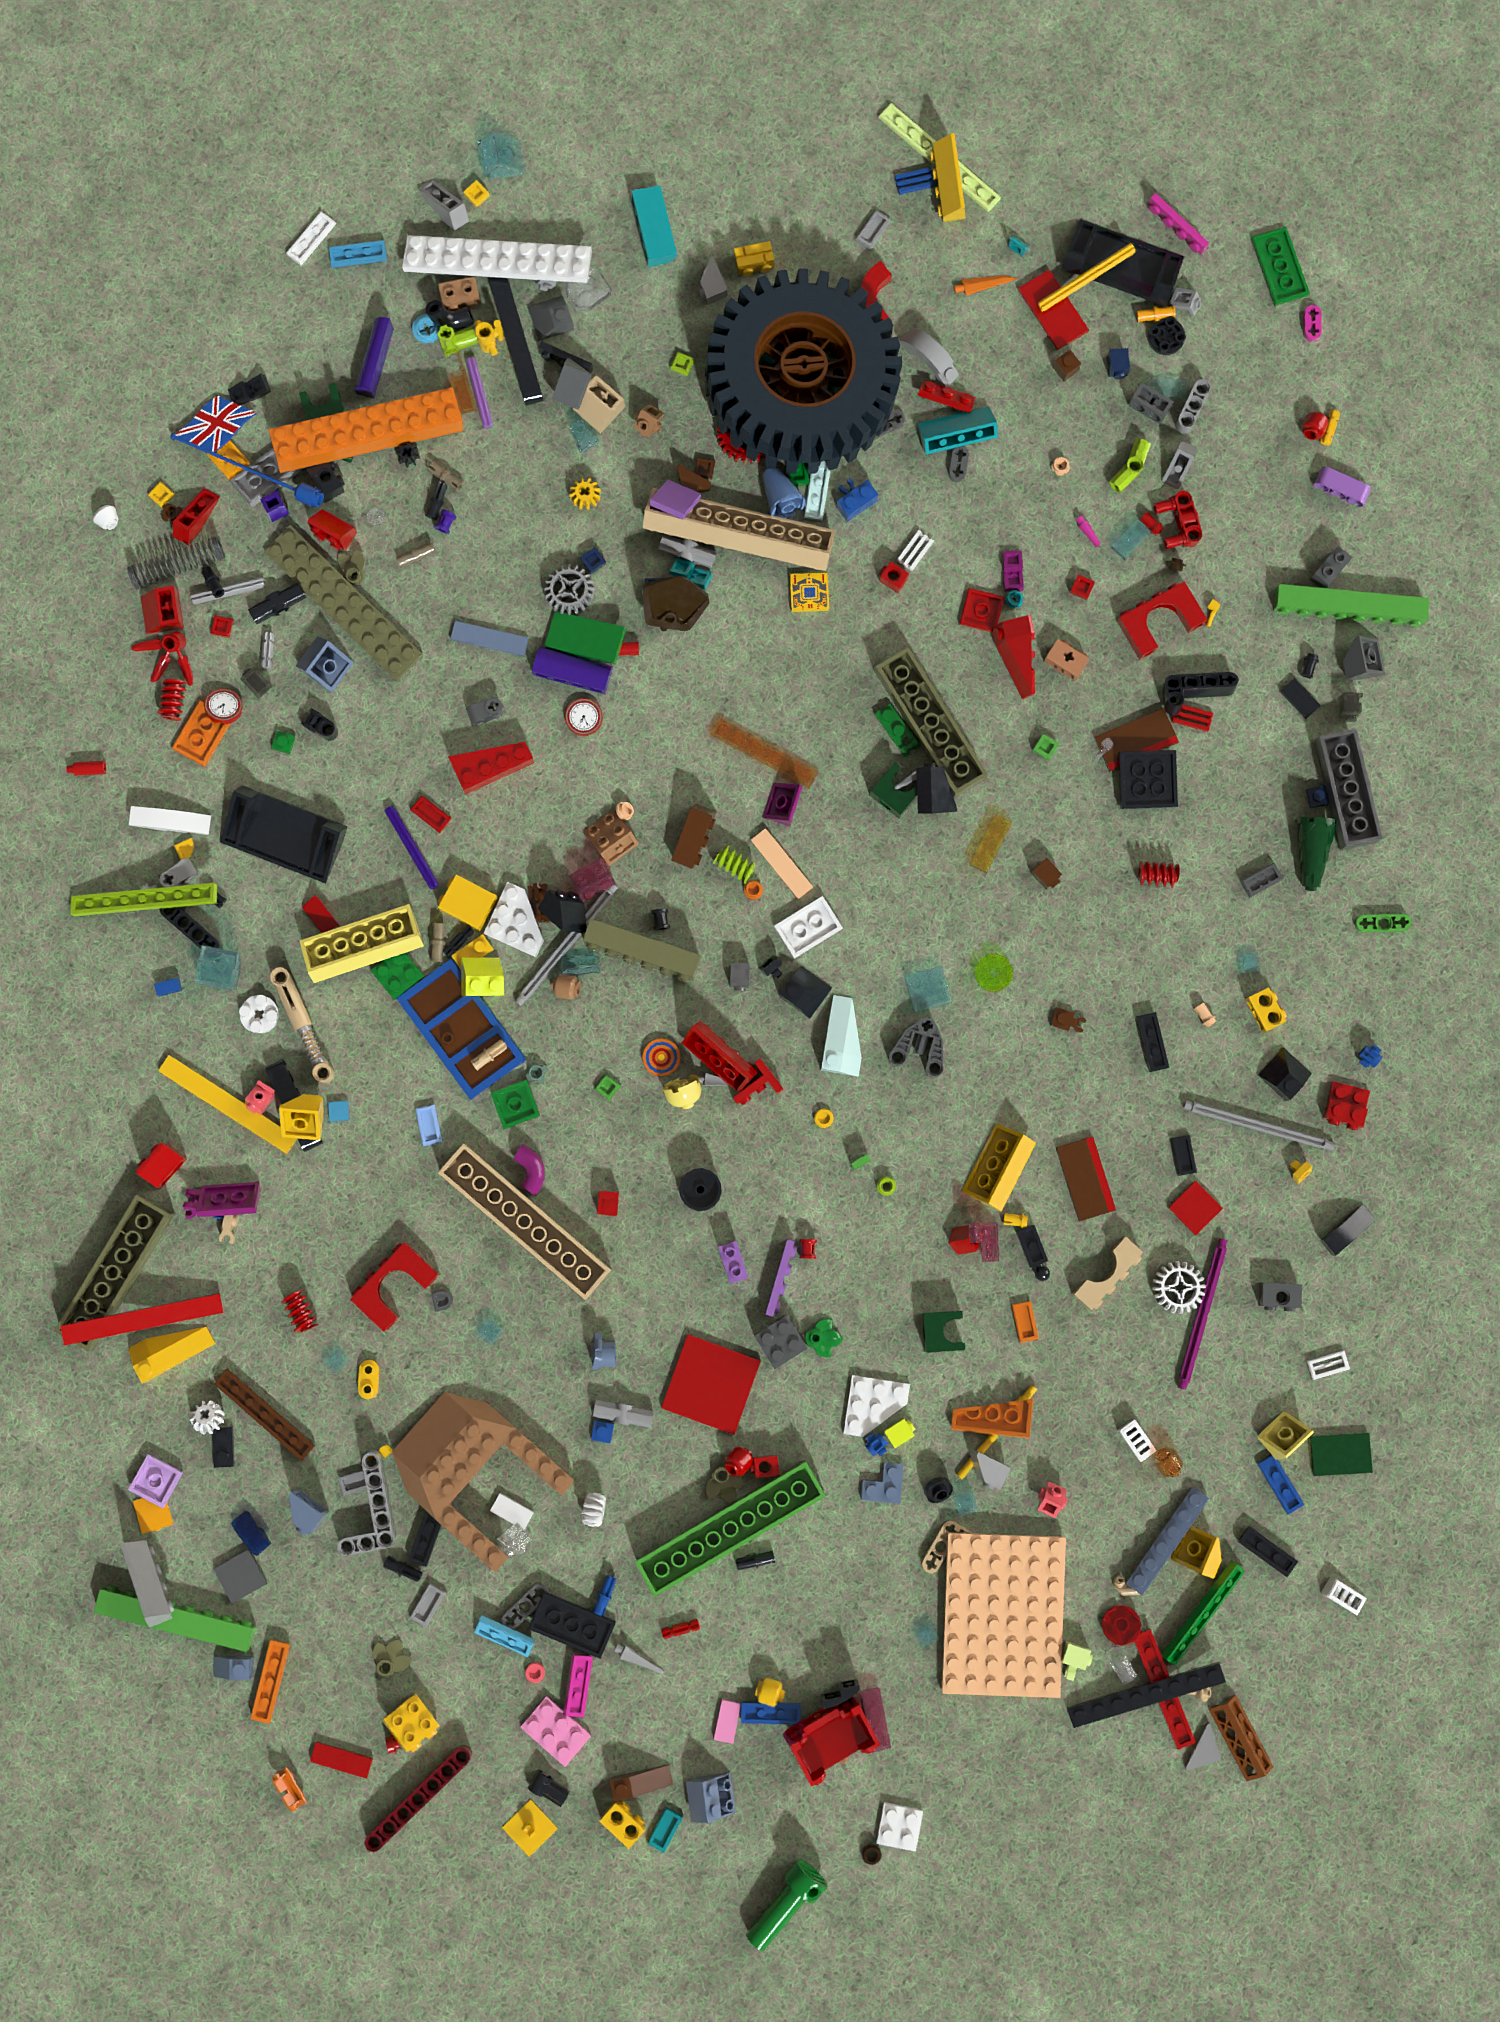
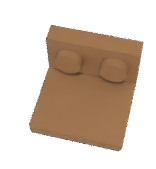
M611 810L583 831L608 867L639 845L631 830L614 810Z

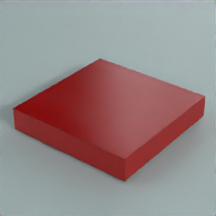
M968 588L959 625L993 633V627L999 623L1005 597Z
M1194 1181L1168 1207L1194 1235H1197L1223 1209L1197 1181Z

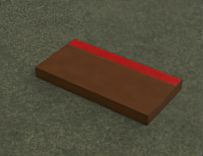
M1164 708L1094 737L1109 772L1119 768L1118 752L1159 751L1179 743Z
M1094 1137L1056 1147L1078 1220L1083 1221L1116 1211Z

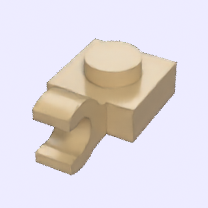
M224 1215L223 1229L219 1236L220 1242L224 1241L226 1235L230 1237V1244L235 1242V1235L232 1233V1230L238 1224L239 1215Z

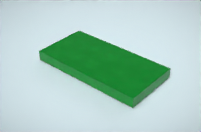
M1287 226L1252 236L1251 241L1274 306L1309 296L1310 292Z
M555 611L545 642V648L616 664L626 628L571 614H561Z

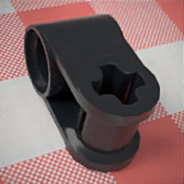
M311 708L305 721H302L300 724L325 740L332 741L336 739L338 729L335 724ZM332 727L331 733L324 734L326 728Z

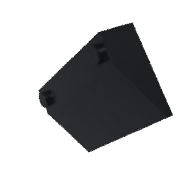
M1080 219L1062 269L1069 273L1081 275L1131 243L1135 247V253L1093 281L1166 307L1184 256Z
M242 785L233 792L220 843L326 884L343 844L348 826Z

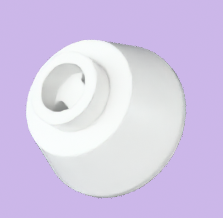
M111 505L102 506L94 513L93 522L103 529L111 530L115 528L118 524L116 508Z

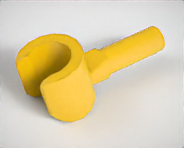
M1214 599L1207 607L1212 611L1206 623L1208 627L1211 626L1213 618L1220 608V603Z
M384 1445L378 1451L386 1458L393 1450L389 1445ZM369 1455V1456L367 1457V1460L370 1461V1460L374 1459L375 1457L372 1456V1455Z

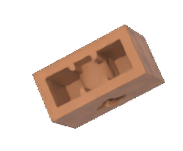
M1057 639L1044 662L1076 682L1090 658L1087 657L1085 652L1073 649L1069 642ZM1070 656V660L1068 662L1065 661V658Z

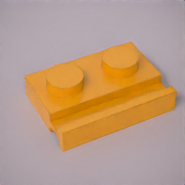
M231 441L215 452L247 467L251 465ZM208 453L206 454L229 481L244 470Z

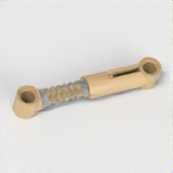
M275 968L270 974L271 982L277 990L294 1031L302 1038L301 1042H304L303 1046L306 1047L305 1051L308 1052L307 1056L310 1057L313 1066V1077L320 1083H329L334 1078V1070L326 1061L325 1056H322V1051L320 1052L319 1050L320 1047L317 1045L316 1037L313 1036L314 1033L311 1031L312 1022L292 979V975L285 968ZM281 973H285V980L283 982H278V975ZM286 987H287V989H288V992H289V994H290V996H291V999H292L293 1003H291L290 998H289V996H288V994H287V992H286V989H285ZM326 1068L328 1070L327 1077L320 1078V1071Z

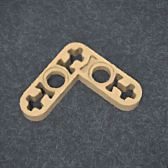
M948 1520L944 1522L922 1560L923 1569L927 1573H935L947 1555L946 1526L953 1524L954 1530L960 1532V1529L963 1530L961 1533L973 1532L955 1521ZM939 1541H943L946 1544V1549L943 1552H937L935 1549V1545ZM931 1551L938 1556H942L940 1560L937 1557L934 1560L935 1568L927 1569L926 1561H931L933 1555L930 1554Z

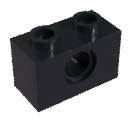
M332 462L305 467L316 488L324 494L323 500L325 503L345 492L342 487L345 483L340 475L336 476L333 472L336 468ZM324 476H331L328 481H322Z

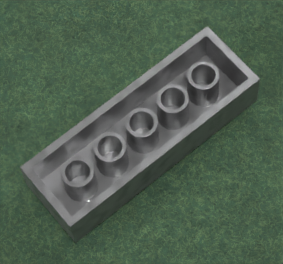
M1357 729L1319 736L1314 743L1324 785H1326L1332 819H1337L1335 831L1340 850L1378 843L1383 839Z

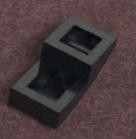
M259 374L248 382H239L228 389L233 403L242 405L265 396L271 390L265 375Z

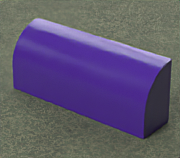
M377 317L374 319L355 386V392L358 395L375 398L394 331L390 318Z
M540 647L534 660L532 674L537 677L606 695L614 666Z

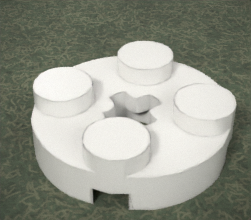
M255 995L243 1003L239 1010L240 1020L247 1030L254 1033H266L276 1026L279 1018V1009L272 999L264 995ZM255 1009L264 1011L262 1019L255 1018Z

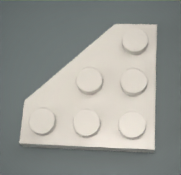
M507 882L484 934L537 957L544 938L540 932L537 919L534 918L535 914L525 889Z
M852 1375L843 1434L863 1437L896 1413L908 1402L910 1384Z

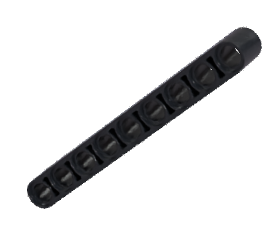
M488 277L525 405L528 406L544 401L509 280L508 278Z

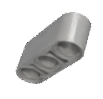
M1201 379L1194 384L1175 425L1179 433L1187 434L1195 424L1211 389L1207 380ZM1197 388L1203 389L1204 393H1199ZM1189 405H1195L1197 409H1191ZM1181 421H1187L1189 426L1183 425Z

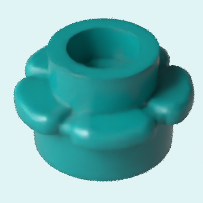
M1012 590L1005 597V602L1012 609H1015V607L1019 608L1023 604V595L1019 591Z

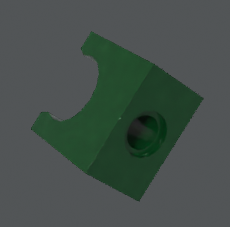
M336 383L329 384L328 388L331 397L328 403L323 406L313 405L306 391L299 393L307 420L345 412Z
M895 762L871 790L870 796L899 819L917 798V783L912 790L907 792L894 789L893 778L898 774L900 768Z
M963 1311L922 1313L924 1351L926 1353L965 1350V1343L950 1342L944 1335L946 1323L952 1319L963 1318Z

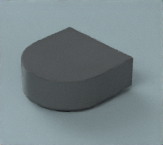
M440 1290L431 1293L435 1312L448 1309L452 1305L453 1297L450 1292Z

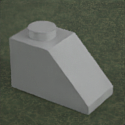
M713 257L709 258L700 280V289L698 290L701 300H705L707 305L728 297V289Z
M1181 441L1162 481L1179 489L1198 448Z
M971 1448L970 1455L977 1478L983 1481L982 1485L992 1490L994 1487L1001 1490L1011 1468Z

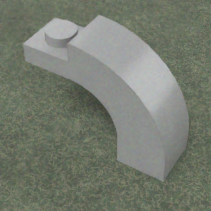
M912 327L899 340L910 355L920 358L930 367L943 387H948L959 376V373L952 364L954 361L935 339L924 331Z

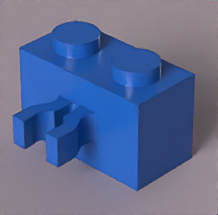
M848 479L849 490L845 489L842 484L838 486L840 492L845 494V496L837 500L836 508L847 522L878 501L879 494L868 480L854 488L853 481Z

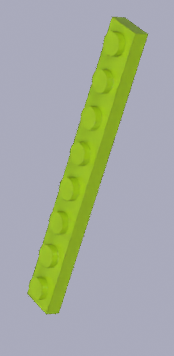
M204 883L71 896L70 914L72 916H85L217 903V884Z

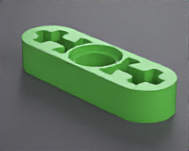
M1372 914L1359 916L1355 920L1354 925L1356 930L1361 933L1404 932L1411 927L1412 921L1406 914ZM1372 918H1374L1373 925H1367L1365 929H1363V925L1359 924L1363 919H1365V922H1372ZM1380 918H1384L1388 923L1385 929L1378 926ZM1401 918L1407 923L1403 928H1401L1400 924L1393 925L1394 929H1392L1393 922L1400 921Z

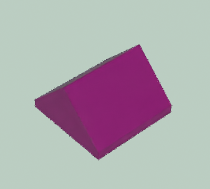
M774 782L762 818L791 826L802 792V786Z

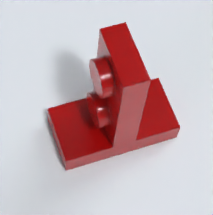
M761 1058L754 1062V1065L763 1076L733 1097L736 1105L741 1103L743 1106L752 1099L750 1095L754 1092H757V1094L761 1093L767 1088L765 1085L769 1083L776 1094L783 1091V1087Z

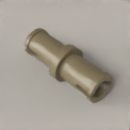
M435 461L430 463L432 468L428 467L427 471L438 477L440 482L446 483L456 492L462 489L460 485L464 486V482L452 475L449 469H444Z
M431 542L417 549L412 548L410 552L399 557L397 556L396 559L400 568H403L413 562H420V559L435 554Z
M433 923L432 940H430L432 945L430 962H443L445 924Z

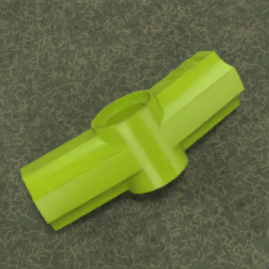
M1142 438L1135 440L1127 463L1109 481L1111 488L1115 492L1121 493L1141 473L1151 446L1147 440ZM1130 465H1135L1138 470H1132Z

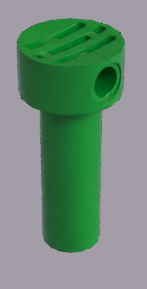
M797 1859L786 1872L784 1877L788 1884L746 1933L749 1942L760 1951H764L805 1901L812 1904L815 1903L828 1888L823 1876L812 1865L802 1859Z

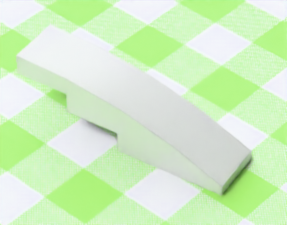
M131 806L128 825L161 831L169 830L208 835L211 815Z

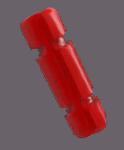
M693 1619L689 1623L686 1621L672 1625L671 1628L669 1626L664 1627L661 1630L664 1639H668L672 1635L675 1637L689 1633L690 1630L692 1632L700 1629L698 1619Z

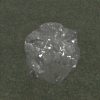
M518 1522L496 1539L509 1558L515 1554L518 1556L523 1554L528 1549L526 1545L532 1541Z

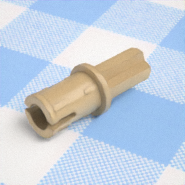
M499 1040L488 1049L485 1048L481 1054L470 1061L478 1071L488 1062H493V1058L505 1051L507 1045L503 1040Z

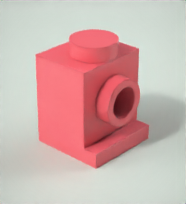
M258 1081L245 1098L246 1108L252 1113L257 1112L261 1115L274 1099L275 1090Z

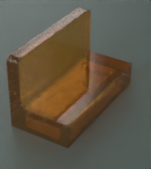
M462 369L463 375L449 379L461 415L477 411L465 369Z

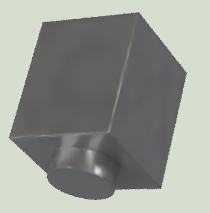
M731 963L730 988H734V991L744 992L746 988H749L750 963Z

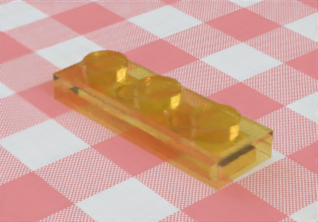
M997 814L994 815L970 866L987 874L1012 824L1011 821Z

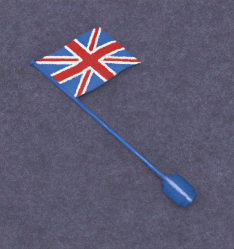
M216 396L199 411L189 424L178 433H172L170 436L172 440L176 439L293 490L295 499L311 507H320L323 502L324 494L317 488L305 483H301L295 488L215 453L229 442L238 430L250 418L255 416L257 412Z

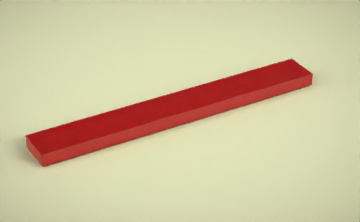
M220 1293L64 1324L60 1327L65 1346L223 1313Z

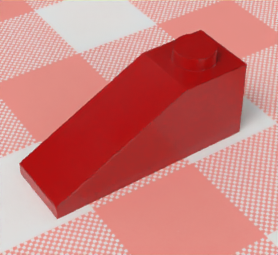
M203 488L173 521L172 537L190 545L199 535L220 496Z

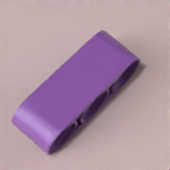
M1321 467L1314 482L1315 488H1322L1324 492L1333 496L1337 495L1348 503L1353 502L1357 504V507L1364 506L1371 491L1370 486L1329 467Z

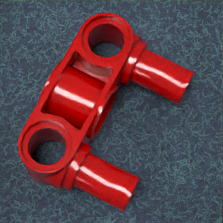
M1180 491L1176 495L1169 497L1168 500L1153 504L1155 514L1170 510L1174 512L1177 527L1180 530L1179 535L1164 538L1165 549L1181 545L1182 547H1194L1199 543L1202 538V529L1192 496L1188 491ZM1178 499L1185 500L1186 504H1180ZM1188 534H1194L1196 540L1190 539Z

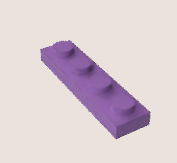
M788 1239L786 1241L765 1315L773 1317L774 1313L778 1314L781 1303L777 1301L779 1294L783 1295L786 1284L783 1283L785 1275L789 1276L792 1265L788 1263L790 1257L794 1258L797 1246H794L795 1241Z

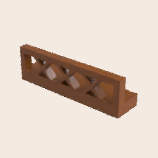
M1231 1696L1224 1703L1209 1708L1245 1780L1250 1781L1265 1777L1271 1771L1273 1765L1237 1696ZM1223 1709L1227 1719L1221 1718L1217 1711ZM1228 1727L1235 1731L1236 1738L1229 1735ZM1237 1745L1244 1748L1245 1756L1238 1752ZM1246 1765L1253 1766L1256 1773L1250 1774Z

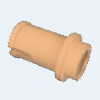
M1204 1002L1194 1008L1203 1021V1026L1205 1025L1208 1028L1217 1022L1215 1020L1216 1017L1212 1016Z

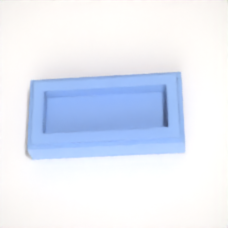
M435 1105L416 1108L423 1146L442 1143Z

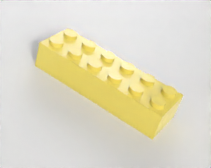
M410 904L300 940L307 972L314 983L424 946L416 917Z

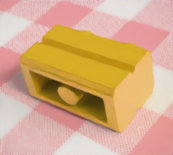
M770 241L734 248V259L738 275L747 277L751 276L753 272L761 271V273H767L774 268L775 262Z

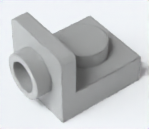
M1176 288L1170 306H1175L1176 309L1188 310L1190 315L1195 316L1196 311L1201 307V299L1196 290Z

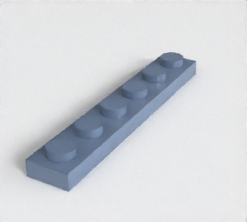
M1194 1487L1191 1488L1126 1585L1142 1596L1145 1594L1209 1501L1206 1495Z

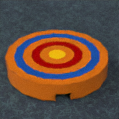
M661 1038L648 1043L643 1051L642 1059L648 1072L654 1076L664 1077L676 1071L681 1057L676 1044Z

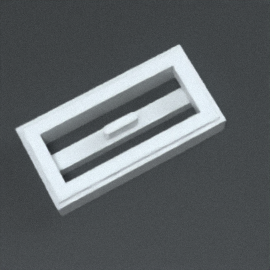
M918 530L898 557L897 562L913 571L934 540L929 539L927 535H923ZM919 537L922 538L906 561H903L902 559ZM926 541V546L918 555L913 564L910 566L909 562L917 553L922 544Z
M1344 1350L1306 1361L1312 1380L1350 1369ZM1337 1356L1342 1357V1359L1313 1367L1314 1363ZM1344 1363L1343 1367L1315 1374L1316 1370Z

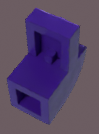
M278 489L260 499L272 522L290 514Z

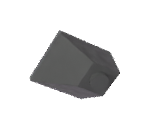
M563 295L527 306L539 341L574 330L573 321Z
M1363 636L1355 637L1343 660V672L1346 679L1359 680L1385 675L1378 639Z

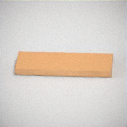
M766 828L751 839L753 845L797 899H800L813 888Z

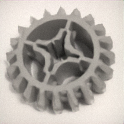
M561 565V571L558 572L557 569H554L555 576L549 574L548 577L551 581H545V585L548 586L544 588V592L548 593L545 595V599L550 600L548 605L554 606V611L560 609V613L563 614L567 610L568 615L572 614L571 610H574L575 614L578 615V608L585 611L584 604L590 606L589 600L594 599V595L591 594L595 592V588L592 587L594 582L590 580V574L585 575V569L579 571V567L576 565L574 570H572L571 565H568V569L564 570V567ZM566 577H575L577 579L568 581ZM558 582H560L562 589L558 591L559 594L555 596V586ZM584 584L585 591L583 596L579 599L577 591L580 589V586ZM566 586L570 587V589L572 587L573 594L566 591ZM571 599L573 603H564L562 601Z

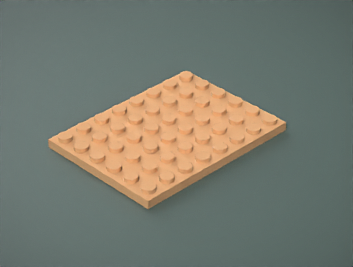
M947 1532L942 1694L1060 1698L1065 1537Z

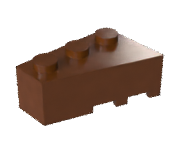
M698 804L691 807L671 861L691 869L695 865L699 866L702 859L700 852L702 847H706L709 840L707 835L709 830L713 829L716 822L714 819L716 811Z

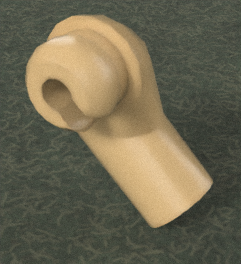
M1117 1576L1113 1580L1114 1588L1121 1595H1140L1126 1585L1127 1582L1122 1576Z

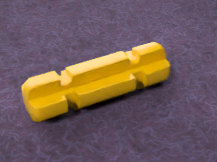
M1335 409L1329 411V425L1320 440V443L1324 446L1331 445L1338 423L1336 420H1339L1340 412Z

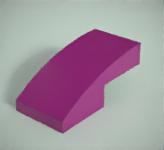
M1003 551L1004 592L1012 590L1023 591L1022 551Z

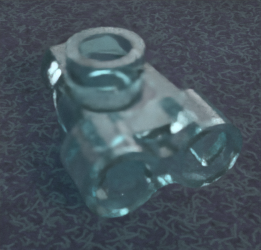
M582 420L570 425L580 453H584L589 448L599 444L600 441L596 434H592Z

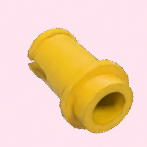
M1004 1213L1003 1225L1021 1226V1229L1027 1227L1028 1216L1024 1215V1213L1022 1215Z

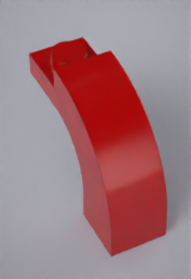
M881 261L876 263L867 272L861 288L868 292L866 307L877 301V293L891 282L892 274ZM883 309L880 321L890 318Z

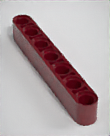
M460 1745L444 1759L368 1834L364 1842L366 1849L370 1852L380 1850L468 1764L472 1757L471 1748L467 1745ZM459 1751L466 1752L467 1759H460L457 1753ZM443 1766H451L453 1772L451 1774L445 1773ZM431 1779L436 1780L438 1787H430L428 1781ZM421 1794L424 1801L417 1802L414 1799V1795ZM406 1808L409 1811V1815L402 1816L399 1809ZM391 1822L394 1825V1830H387L385 1823ZM373 1836L377 1837L380 1844H372L370 1838Z

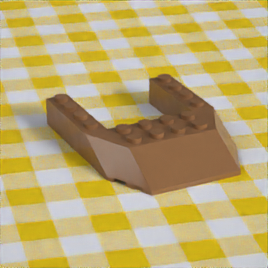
M444 1392L394 1448L392 1454L407 1493L496 1573L509 1556L451 1505L453 1500L502 1444L561 1496L575 1480L488 1403Z

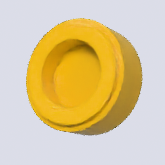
M820 1109L814 1116V1121L820 1128L829 1127L834 1120L832 1112L828 1109Z

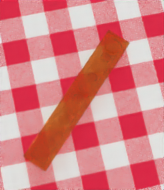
M721 718L718 719L710 733L716 739L810 789L819 773Z

